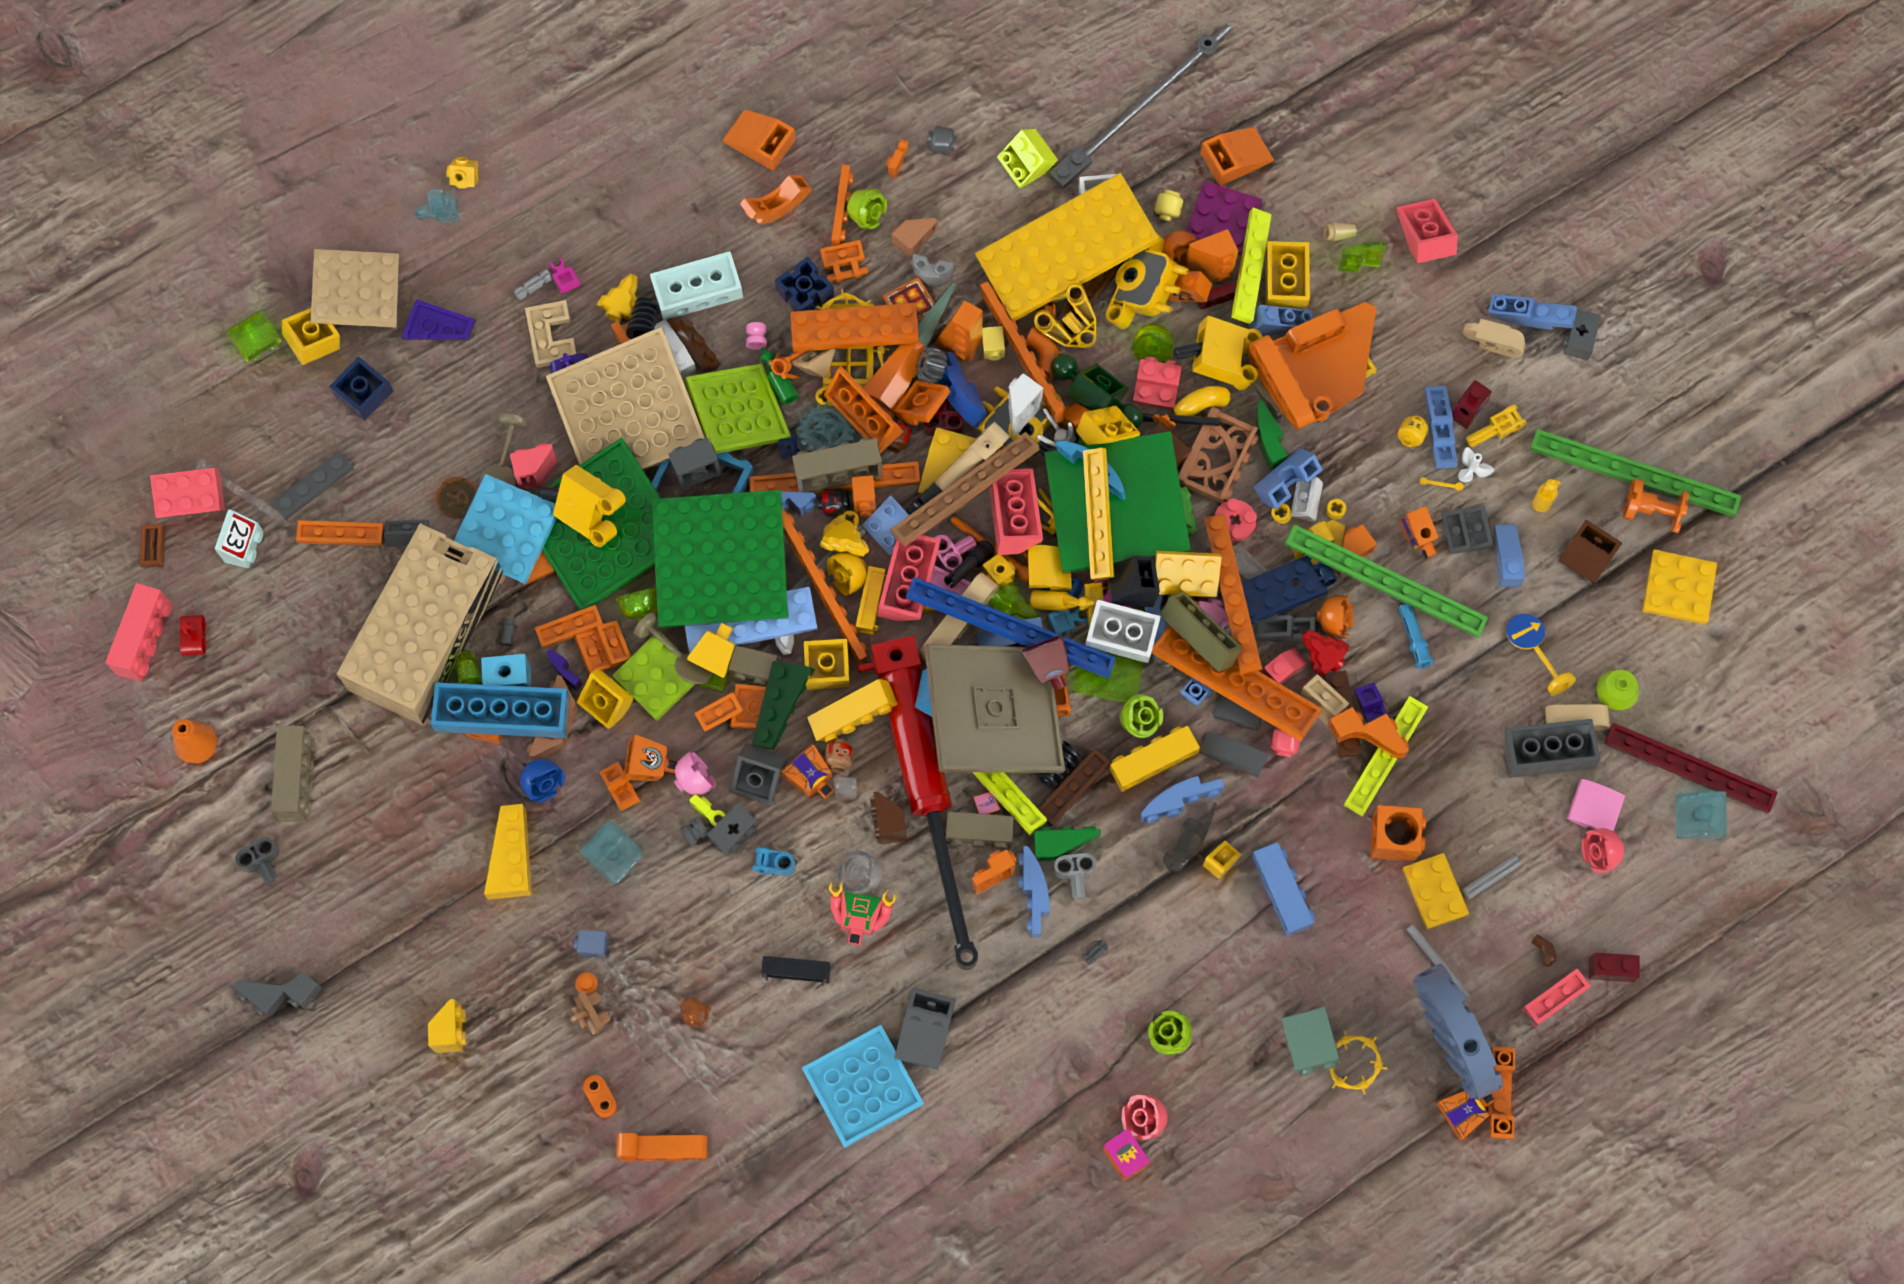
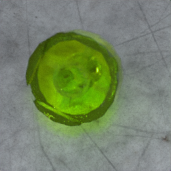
M1147 324L1135 333L1132 341V350L1134 351L1135 358L1139 361L1140 359L1145 360V357H1154L1157 361L1165 363L1173 355V336L1166 327L1159 324Z
M656 587L616 597L619 610L624 617L637 619L639 623L647 614L656 612Z

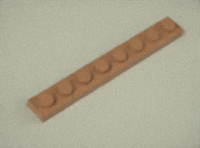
M1026 432L891 528L892 534L906 547L1039 451V445Z

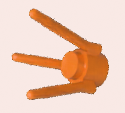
M807 351L796 352L788 357H781L782 354L778 353L769 362L773 373L781 375L782 379L799 380V376L788 373L792 367L791 361Z

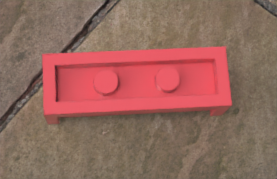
M1576 969L1521 1010L1523 1013H1527L1533 1021L1532 1025L1535 1028L1591 986L1580 971Z

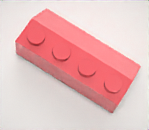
M1033 468L1012 469L989 486L998 555L1020 554L1043 541Z
M921 535L904 547L896 538L877 617L898 622L921 619L924 605L905 597L913 577L930 583L941 539Z

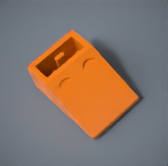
M744 109L722 142L774 171L796 141L795 129L776 118Z
M1255 127L1219 134L1202 142L1200 154L1220 186L1274 162L1273 157Z

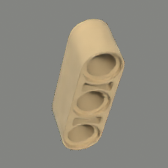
M1549 705L1545 707L1546 724L1592 719L1595 731L1610 728L1607 705Z

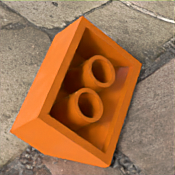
M1226 229L1190 243L1185 268H1188L1189 271H1201L1213 284L1219 281L1223 283L1231 279L1238 249L1229 230Z

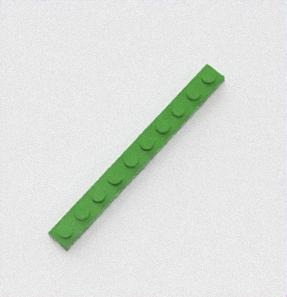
M1539 429L1535 432L1529 450L1630 484L1635 478L1644 480L1643 488L1676 499L1679 498L1682 491L1689 493L1688 503L1731 517H1735L1741 500V495Z
M1295 524L1292 526L1284 543L1285 546L1477 638L1480 637L1488 619L1485 615Z

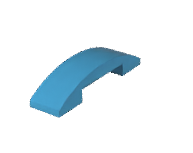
M1057 441L1056 443L1057 452L1073 464L1078 458L1083 460L1084 450H1090L1072 442ZM1107 463L1109 491L1121 500H1124L1126 496L1122 482L1114 469Z

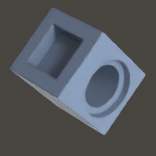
M579 930V936H575L574 950H577L579 956L606 958L607 933L603 931Z

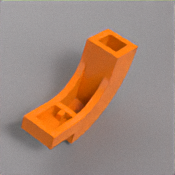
M788 175L781 185L768 195L760 198H745L740 205L749 218L755 219L758 224H765L793 210L810 194L812 189L802 175Z

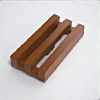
M163 524L142 525L140 566L142 568L146 566L163 567L165 526ZM156 529H158L157 560H155ZM148 530H151L149 561H146Z

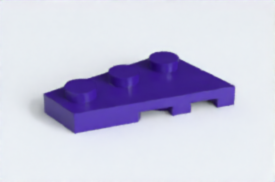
M416 299L401 338L403 340H469L476 321L473 318Z

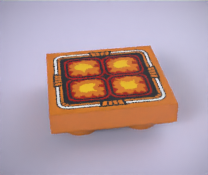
M919 277L882 296L886 305L916 303L918 323L935 305Z

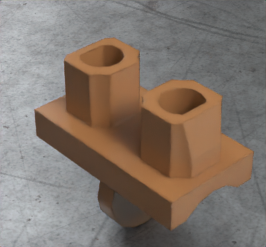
M583 991L578 993L579 997L574 1000L577 1006L572 1008L574 1016L570 1021L572 1024L579 1023L582 1029L588 1026L592 1035L600 1032L603 1026L609 1023L611 1018L606 1010L596 1013L593 1007L601 1003L596 991L588 994Z

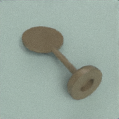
M500 413V423L509 427L500 464H493L482 471L479 478V486L485 474L516 487L517 481L514 472L508 466H505L514 428L526 429L529 421L513 414Z
M656 612L647 614L637 624L634 634L638 638L643 639L652 633L678 657L675 660L674 668L680 678L692 684L706 683L711 678L712 672L687 660L689 653L682 654L656 630L658 614Z

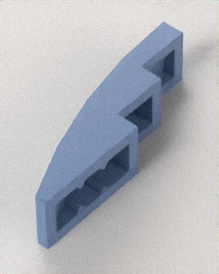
M1446 386L1425 387L1427 416L1436 469L1457 467L1458 460L1454 446L1455 436L1452 426L1453 416Z

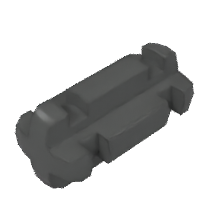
M1099 940L1098 944H1094L1087 950V954L1084 953L1082 958L1087 964H1092V960L1095 961L1103 954L1104 950H1108L1107 944L1103 940Z

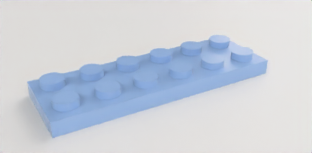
M810 587L787 591L789 619L725 623L733 628L728 639L738 646L818 630ZM720 624L685 626L689 653L692 652L708 629L716 633Z

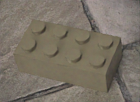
M864 438L859 442L851 444L844 442L837 447H821L817 451H802L792 456L799 492H815L852 484V477L873 475V479L883 477L882 461L876 438Z
M277 726L271 812L280 822H307V815L311 814V803L308 802L309 794H312L313 789L310 773L314 771V761L311 759V753L315 751V739L304 726Z

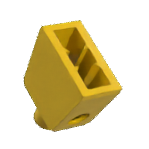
M721 622L716 633L708 629L689 654L687 660L724 678L736 644L728 639L733 628Z

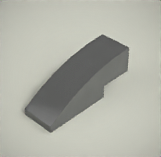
M1292 615L1272 616L1252 625L1255 640L1304 643L1302 634L1306 630L1318 632V622L1315 617L1293 618Z
M1207 732L1199 750V753L1235 770L1240 769L1257 778L1269 754L1251 746Z

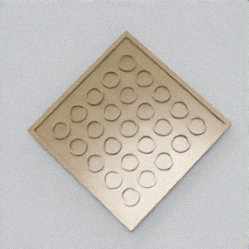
M662 327L546 376L579 465L622 437L642 469L647 470L670 460L668 453H671L673 449L680 446H688L696 439L706 438Z

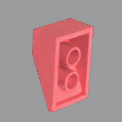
M1436 199L1396 207L1409 250L1417 263L1457 254L1458 235Z

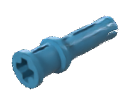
M1408 604L1399 606L1398 611L1410 640L1409 650L1413 652L1416 660V669L1431 666L1435 661L1430 657L1427 648L1428 642L1423 640L1412 606Z

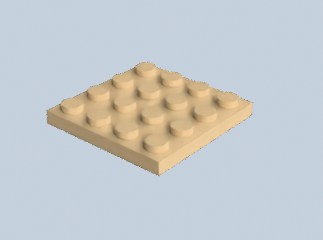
M314 249L311 323L396 327L399 254Z

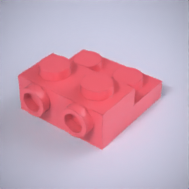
M1145 357V360L1140 359L1132 404L1174 411L1182 366H1178V363L1172 360L1161 363L1157 362V359L1154 357Z

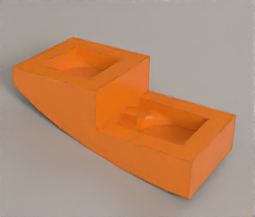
M619 762L599 771L621 812L640 802L629 780L623 779L624 771Z

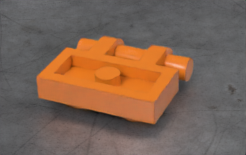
M860 240L820 249L825 271L831 269L834 271L833 274L826 275L830 283H841L843 280L853 277L858 279L862 275L868 274L867 266H858V263L865 262ZM852 266L851 270L840 271V267Z

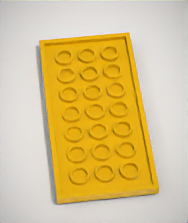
M1119 173L976 252L975 255L1001 302L1006 305L1008 315L1016 321L1064 295L1069 284L1076 282L1082 285L1158 243L1160 239L1124 177Z

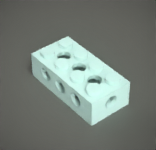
M730 251L650 274L663 320L743 298L742 287Z

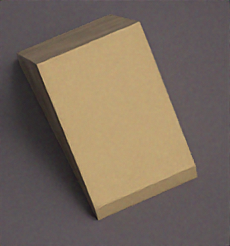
M835 349L807 351L793 360L792 363L795 367L809 375L826 378Z

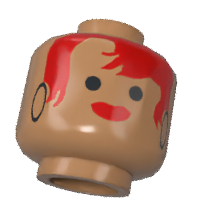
M835 739L825 747L824 761L831 772L843 773L852 766L853 747L847 744L845 740Z

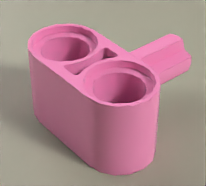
M945 535L936 536L935 538L941 539L940 544L947 546L945 550H938L936 560L943 570L951 573L956 567L951 568L947 564L955 561L960 565L962 563L960 555L976 546L974 538L968 536L953 544Z

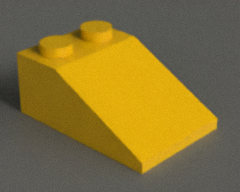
M936 427L918 493L922 494L970 447V444L976 438Z

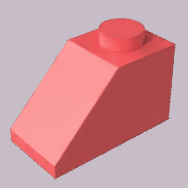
M1294 647L1280 654L1267 664L1262 674L1283 685L1309 663Z

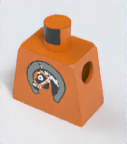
M635 734L628 741L623 779L658 781L663 777L664 771L675 772L677 761L666 758V746Z

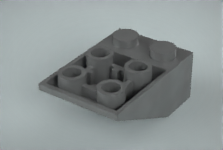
M912 988L894 1059L938 1070L956 999Z

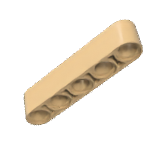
M981 572L968 586L962 596L986 605L999 586ZM946 615L919 650V658L926 663L924 647L927 644L955 645L971 624Z

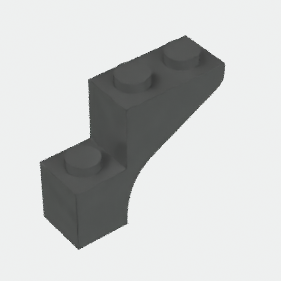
M302 971L293 980L283 985L238 980L232 986L237 990L235 993L237 997L244 1002L249 999L254 1003L252 1009L261 1016L266 1013L270 1017L286 998L294 1007L297 1008L300 1005L306 1009L322 990L319 984Z

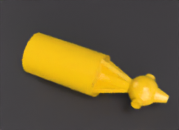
M1549 479L1539 487L1532 500V506L1537 512L1543 513L1550 509L1558 494L1559 480Z
M1033 590L1030 599L1032 609L1067 611L1076 606H1079L1080 610H1084L1095 605V602L1091 601L1087 595L1077 599L1069 595L1068 592Z

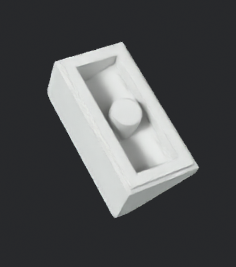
M1314 477L1308 483L1297 481L1291 510L1293 518L1316 521L1323 486L1322 481L1318 477Z

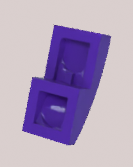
M549 649L547 654L557 673L562 676L567 684L578 691L582 685L580 678L567 670L569 663L565 658Z
M1374 682L1354 689L1366 723L1387 713L1383 705V698Z

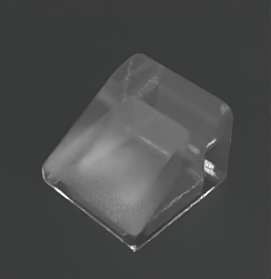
M856 778L834 779L836 799L857 798Z

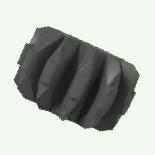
M925 348L920 354L916 366L918 379L923 382L938 383L943 377L947 365L945 352L938 348Z

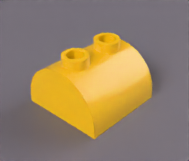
M596 669L591 672L576 703L607 729H610L628 711L633 702V696L602 670Z

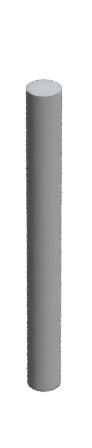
M1414 924L1406 930L1435 966L1442 964L1452 977L1450 981H1453L1455 985L1457 984L1464 998H1467L1470 993Z

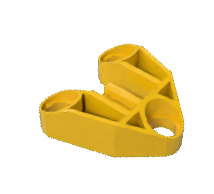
M1075 282L1068 285L1066 297L1086 324L1083 325L1071 311L1067 313L1062 320L1074 333L1071 335L1060 321H1057L1047 310H1040L1035 314L1034 324L1043 334L1065 347L1089 348L1096 342V315L1083 286ZM1078 287L1082 292L1080 297L1072 298L1069 295L1071 288ZM1044 314L1049 317L1050 321L1047 325H1040L1037 319L1040 315ZM1084 332H1089L1093 338L1091 342L1084 343L1081 340V335Z

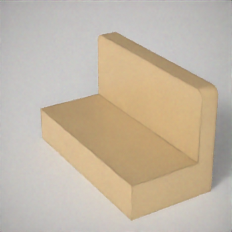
M1318 674L1303 687L1299 694L1322 708L1318 718L1326 726H1328L1330 718L1340 714L1349 705Z

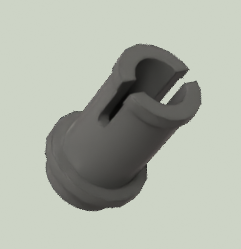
M503 618L502 622H500L502 629L499 644L502 646H513L514 628H517L516 620Z

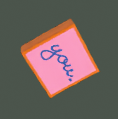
M990 791L973 796L978 814L993 815L1000 812L998 801Z

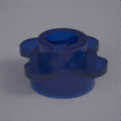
M791 436L789 439L778 440L777 445L780 447L781 458L787 459L800 452L797 446V437Z

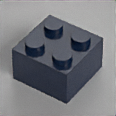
M359 356L329 386L334 396L364 421L394 392L389 381Z

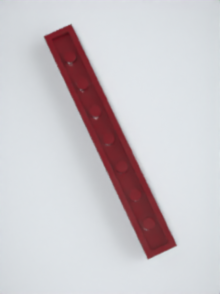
M1614 722L1611 724L1604 742L1605 745L1765 813L1771 811L1778 793Z

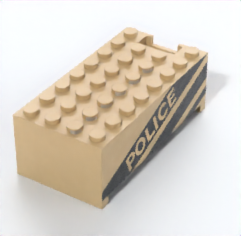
M420 523L337 672L338 677L347 690L425 726L429 720L427 716L433 707L435 682L446 683L499 584L502 585L506 578L503 575V570L497 558L473 547L468 548L447 538L445 534ZM445 554L459 560L460 562L454 561L446 557Z

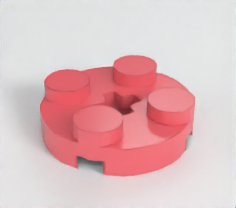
M1232 498L1217 508L1215 515L1225 513L1231 542L1244 541L1253 534L1257 515L1249 504ZM1238 517L1240 524L1235 523L1231 525L1230 518Z

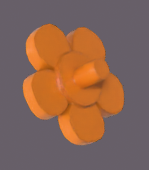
M1154 414L1152 417L1156 425L1162 422L1170 430L1176 426L1173 421H1169L1170 418L1167 414L1165 416Z

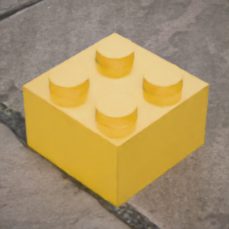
M311 308L282 320V335L302 365L340 350V335L333 324L311 323Z
M847 639L804 641L805 666L815 669L813 675L809 676L806 682L807 690L850 688Z

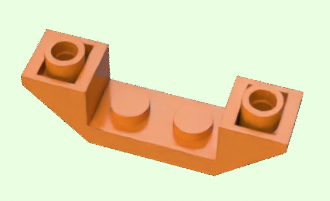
M1492 1047L1491 1052L1497 1064L1493 1067L1501 1075L1503 1089L1491 1094L1495 1102L1487 1106L1490 1138L1514 1139V1116H1511L1512 1073L1515 1071V1048Z

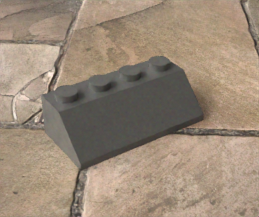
M1592 719L1505 728V758L1509 778L1596 769L1601 760Z

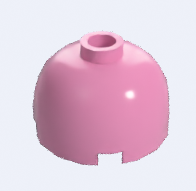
M688 752L675 766V776L677 779L674 782L681 792L685 790L690 795H702L716 787L713 775L711 774L708 777L706 771L708 767L696 753Z

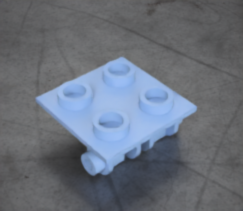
M890 495L862 526L891 556L896 542V537L892 534L891 528L908 517L909 514Z

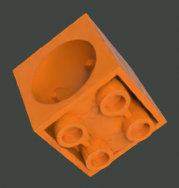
M1378 805L1372 815L1370 858L1415 862L1417 857L1421 855L1422 850L1425 849V837H1422V829H1425L1426 816L1422 815L1423 809ZM1393 822L1401 823L1410 830L1412 839L1406 845L1395 844L1387 837L1385 826L1387 827Z

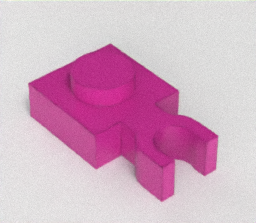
M561 257L559 258V266H554L552 262L549 264L554 272L552 274L553 280L561 294L579 287L580 282L571 266L565 268Z

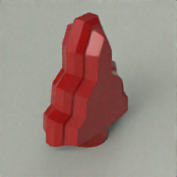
M1306 630L1302 634L1304 645L1310 650L1309 659L1313 663L1312 669L1316 674L1321 676L1330 670L1335 672L1344 665L1345 659L1343 657L1348 652L1349 645L1341 638L1335 640L1331 636L1323 637L1318 632Z

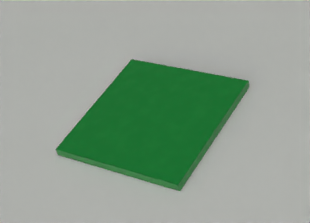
M1171 431L1105 444L1085 445L1084 447L1088 449H1106L1107 463L1117 473L1125 491L1126 498L1124 500H1121L1109 491L1113 565L1132 556L1155 558L1156 551L1191 552ZM1057 450L1044 452L1062 572L1064 574L1090 569L1084 461L1078 458L1073 464L1057 452Z

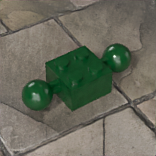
M1066 353L1059 354L1052 360L1051 371L1053 375L1059 380L1070 379L1073 381L1067 393L1072 396L1075 402L1084 405L1090 411L1117 406L1128 420L1133 423L1136 429L1141 426L1144 416L1140 407L1135 404L1124 405L1121 403L1129 388L1100 365L1095 363L1087 369L1079 371L1076 359Z

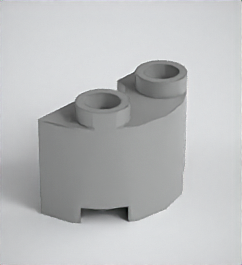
M913 254V273L916 278L919 277L924 286L938 288L939 285L951 280L954 274L953 263L939 260L937 264H930L927 257Z

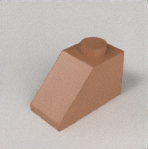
M935 218L905 220L901 225L898 224L893 229L892 244L911 258L938 230V220Z

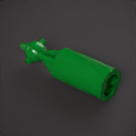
M762 347L759 360L767 363V377L782 405L793 403L799 398L796 389L789 378L782 379L781 375L773 373L769 362L773 360L775 354Z

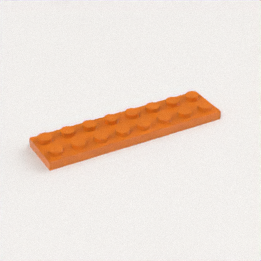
M1172 626L1167 628L1152 648L1151 654L1299 741H1302L1321 714L1322 708L1261 672L1255 671L1241 674L1237 659L1232 667L1218 672Z

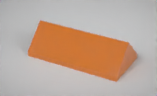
M842 366L838 367L824 396L864 438H876L879 452L882 453L904 431Z

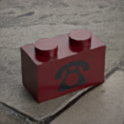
M1594 953L1589 957V980L1635 982L1640 978V955Z

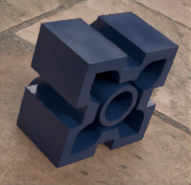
M809 257L795 265L794 273L790 274L787 271L775 279L776 291L785 302L790 300L791 309L794 312L814 310L815 304L819 303L822 306L834 297L832 284L824 275L819 277L818 268Z

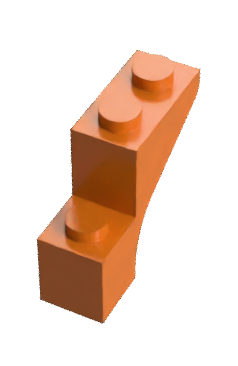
M1351 707L1330 718L1327 724L1338 743L1349 738H1362L1397 759L1406 757L1409 752L1407 740L1403 736L1400 737L1397 732L1396 722L1393 718H1389L1387 713L1363 725L1362 715L1358 711L1355 712L1354 708Z

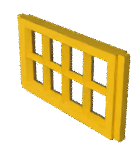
M831 304L830 308L860 307V304ZM874 346L841 348L846 349V361L831 362L827 376L823 378V388L828 387L832 381L830 379L831 366H846V371L849 375L850 366H866V378H853L863 388L874 376V352H872ZM851 349H866V361H851Z

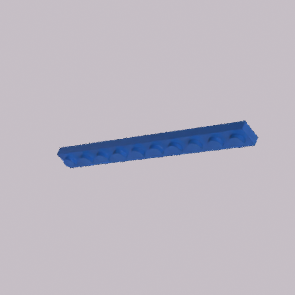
M913 577L905 597L1028 647L1059 635L916 577ZM1063 636L1068 663L1109 678L1116 657Z

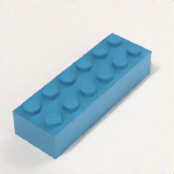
M435 682L431 726L435 732L566 738L570 695L567 689Z

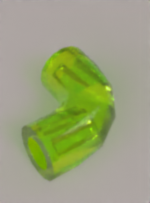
M469 650L461 651L455 660L459 684H479L481 682L480 664L476 655Z

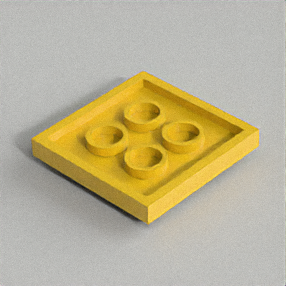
M1654 549L1651 554L1642 612L1706 625L1709 619L1717 562Z

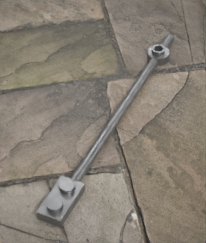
M1226 24L1213 36L1201 37L1197 43V51L1084 151L1079 147L1073 150L1049 172V177L1062 189L1070 184L1092 164L1090 156L1201 57L1208 58L1215 55L1217 43L1231 31L1230 26Z

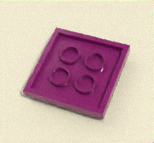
M1204 181L1186 231L1200 240L1228 229L1238 249L1237 255L1242 256L1249 212L1253 207L1260 210L1263 199Z

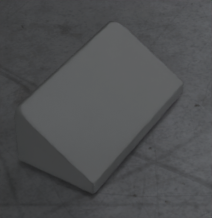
M429 520L386 521L384 532L386 546H408L419 524L421 523L429 527Z

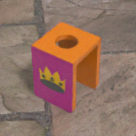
M1128 1129L1104 1144V1153L1124 1182L1150 1164V1160Z

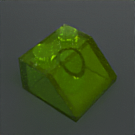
M262 310L225 331L246 363L257 360L263 352L275 349L282 341Z

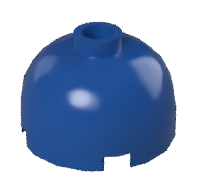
M544 758L528 763L520 776V785L524 794L531 801L534 800L537 803L552 798L557 793L554 790L559 785L562 787L565 781L564 771L552 760Z

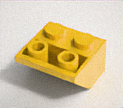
M1117 406L1084 412L1076 429V433L1087 445L1111 443L1140 436V432Z
M450 999L428 1023V1046L435 1053L463 1051V1045H466V1032L462 1031V1023L466 1021L465 1009H462L455 999Z

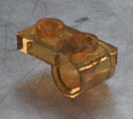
M690 997L689 1000L684 998L680 1005L683 1022L694 1028L696 1025L701 1028L711 1011V1007L694 997Z

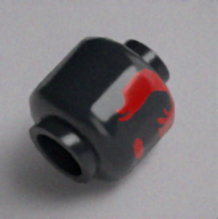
M842 488L823 490L821 497H818L819 510H823L826 516L844 515L846 509L850 508L848 492L845 493Z

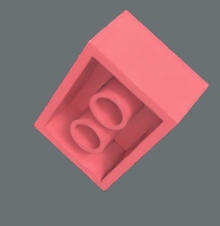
M220 468L150 475L156 518L225 510Z

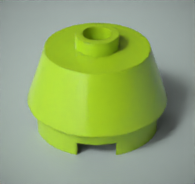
M877 189L856 190L848 202V216L863 229H875L880 225L877 221L881 214H886L887 199Z
M1612 669L1603 673L1598 679L1596 686L1598 699L1603 705H1607L1608 708L1619 711L1626 710L1637 702L1640 688L1632 673L1622 669Z
M1139 694L1131 697L1121 708L1119 719L1122 727L1130 734L1138 738H1146L1153 735L1158 727L1162 725L1163 711L1162 708L1158 707L1154 698Z
M1164 1011L1161 1013V1016L1150 1023L1148 1029L1150 1043L1159 1053L1167 1055L1181 1054L1188 1049L1192 1041L1191 1023L1185 1015L1179 1012Z

